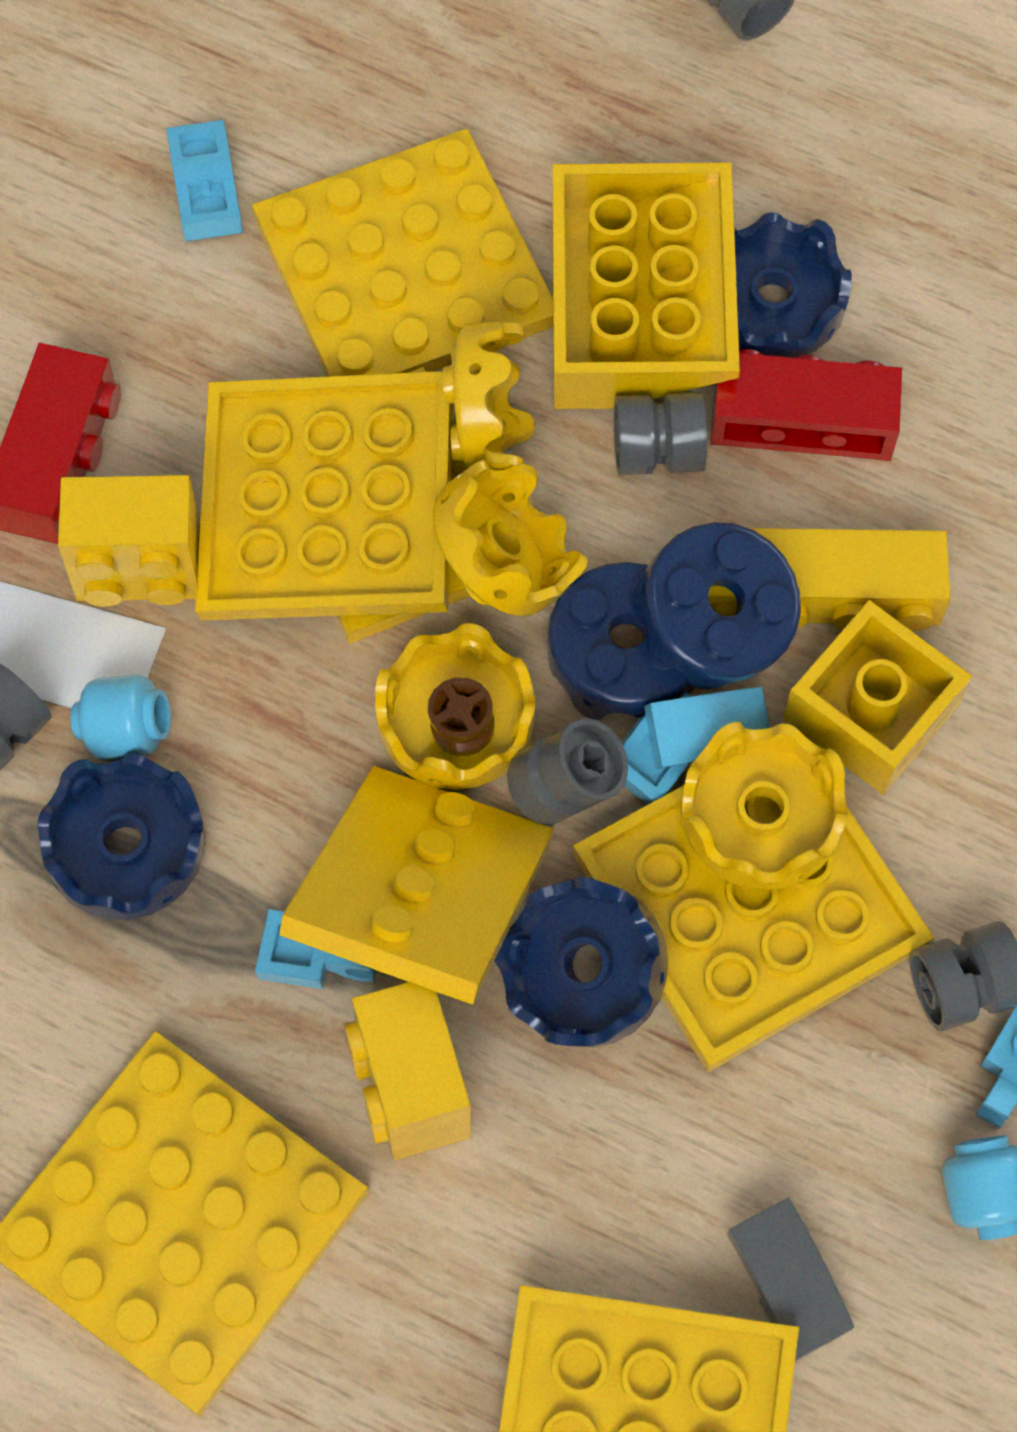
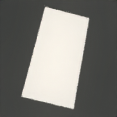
M0 581V664L22 679L41 700L72 708L75 702L80 701L81 693L86 684L94 679L136 674L148 678L166 628Z

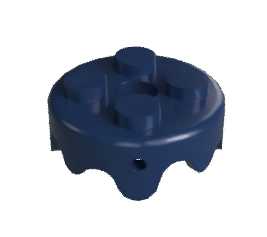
M773 212L762 215L757 222L742 230H737L734 227L739 350H755L768 356L790 358L815 352L826 344L841 326L847 309L852 283L851 270L845 269L839 259L836 238L832 228L823 220L818 219L806 225L796 224L785 219L782 215ZM766 285H778L787 291L789 298L779 303L768 302L759 295L758 290Z
M711 522L693 526L677 534L657 552L635 588L633 608L635 611L641 612L645 619L649 635V649L657 659L680 671L686 676L691 686L699 689H715L759 675L773 665L787 651L797 632L801 615V598L794 571L785 556L770 540L752 529L734 523ZM723 586L734 594L737 600V611L734 616H722L712 609L708 600L710 587Z
M632 562L611 563L585 572L564 590L562 596L557 599L550 615L547 639L549 668L552 675L571 697L575 708L589 719L601 720L605 715L611 713L626 714L638 719L646 715L645 705L679 699L685 693L691 695L695 688L688 683L686 676L680 671L660 661L652 654L649 649V635L645 619L641 612L635 611L633 608L634 591L648 567L647 564ZM630 624L639 628L645 639L637 647L622 648L611 640L609 633L618 625Z
M136 753L126 754L122 759L105 764H95L87 759H80L71 763L62 772L54 795L38 817L42 860L55 888L70 904L80 910L109 920H132L152 915L172 904L187 890L197 875L204 856L205 830L199 806L190 784L179 771L172 772L147 757ZM129 827L140 832L142 835L141 842L133 852L127 855H115L106 849L107 839L115 830Z
M574 877L573 879L542 887L532 892L527 897L526 905L519 918L510 927L494 960L503 977L506 1003L509 1010L518 1019L541 1034L548 1043L574 1047L595 1048L616 1043L633 1034L649 1019L661 1000L668 972V953L665 938L655 916L640 899L625 889L587 877ZM592 945L601 955L602 967L594 980L583 983L574 974L573 959L579 949Z

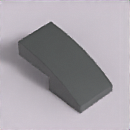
M789 1197L729 1229L727 1236L761 1295L759 1302L770 1322L799 1327L795 1361L854 1329L852 1320L827 1266Z

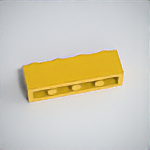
M749 528L770 540L785 556L795 573L801 598V615L797 628L803 627L807 623L834 624L835 627L844 629L868 600L911 631L924 630L932 625H941L951 600L947 531ZM723 586L710 587L708 600L712 609L722 616H734L737 611V600L734 594Z

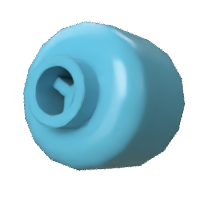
M143 675L101 677L86 684L81 693L80 701L75 702L72 706L70 722L76 739L83 740L85 747L95 758L100 760L122 759L129 753H136L146 757L156 751L161 740L167 738L171 727V710L165 692L157 689L153 682Z
M1007 1135L978 1138L954 1144L955 1155L946 1159L942 1165V1175L953 1222L960 1227L977 1228L980 1240H992L1017 1235V1146L1009 1145Z

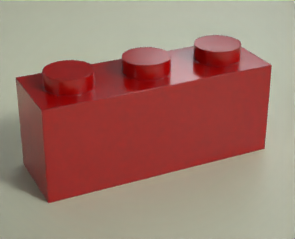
M38 343L0 446V531L58 544L61 477H85L87 471L94 472L97 469L103 448V440L100 436L106 419H114L119 408L121 386L114 381L109 358Z
M745 349L739 350V378L715 384L710 445L891 461L900 432L903 367L885 366L880 362L863 360L856 363L825 361L814 355H801L795 358L768 356L755 350Z

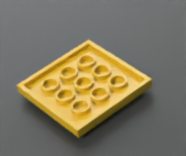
M468 128L251 204L255 223L326 377L408 373L424 367L426 372H434L444 368V366H450L452 344L456 343L461 327L468 323H519L524 326V338L553 328V297Z
M443 371L208 382L195 612L201 620L448 612L449 563L441 550L433 530V507L436 497L445 485L452 480L450 433L453 424L454 404H446L442 382Z
M684 785L573 845L572 855L587 878L625 889L640 899L655 916L664 935L668 953L667 981L661 999L707 1073L907 960L912 949L930 944L934 940V936L848 807L847 822L833 855L820 870L805 880L784 888L761 890L739 886L721 878L704 865L691 848L683 829L681 803ZM757 796L751 798L745 804L746 813L757 823L769 824L781 817V810L778 804L768 797Z
M155 1031L1 1221L0 1264L200 1418L368 1196L369 1189Z

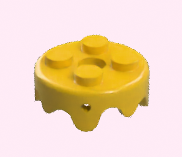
M512 322L468 323L461 327L456 343L452 344V366H444L443 393L446 404H455L456 424H452L450 433L452 457L454 462L464 461L466 469L482 459L486 460L489 468L492 470H504L514 465L524 464V460L521 457L503 454V452L512 445L529 440L535 434L536 424L529 413L511 406L509 401L510 390L519 380L521 369L518 364L497 352V350L505 346L517 344L524 339V326L522 324Z
M482 459L457 475L439 492L433 507V530L447 562L457 577L465 584L467 592L476 602L481 605H490L510 615L532 616L544 610L562 596L564 590L585 570L588 558L577 550L566 552L565 535L567 522L561 514L541 513L531 504L530 495L538 483V472L534 467L519 464L504 470H492L489 468L486 460Z
M462 624L454 631L446 634H424L414 637L407 643L404 651L389 669L382 668L377 676L375 712L379 737L387 754L395 764L419 782L451 790L476 788L492 782L508 771L510 760L518 750L528 746L533 734L536 700L530 675L524 661L519 657L515 658L499 648L493 641L490 633L484 627L477 624ZM455 677L470 678L479 682L489 692L493 704L494 735L489 745L479 753L470 756H454L444 752L435 743L430 727L428 700L436 687L442 682Z
M732 722L723 726L714 734L687 772L681 803L683 829L691 848L704 865L721 878L739 886L761 890L784 888L805 880L820 870L833 855L847 822L845 770L841 758L833 749H823L815 745L797 728L789 724L782 723L771 728L757 730L744 728L741 722ZM757 796L768 797L778 804L781 810V817L773 823H757L746 813L745 804L748 800Z

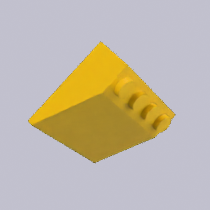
M732 162L552 164L554 409H614L615 396L649 394L652 399L664 397L669 393H680L739 378Z

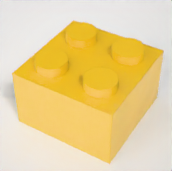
M190 475L61 477L58 548L76 601H86L91 605L107 607L117 605L122 600H149L159 605H175L183 602L184 599H196L200 521Z
M868 600L791 689L783 720L797 728L805 737L820 748L833 749L847 769L884 796L960 706L972 675Z
M407 982L352 998L355 1020L344 1023V1029L357 1081L370 1078L372 1084L362 1088L375 1144L388 1141L393 1161L471 1138V1105L437 992Z

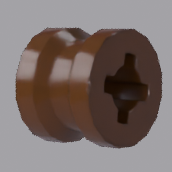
M458 677L446 680L434 689L428 700V716L435 743L444 752L454 756H470L479 753L489 745L494 735L495 727L493 704L489 692L475 680ZM452 721L463 723L466 728L454 724L451 725Z

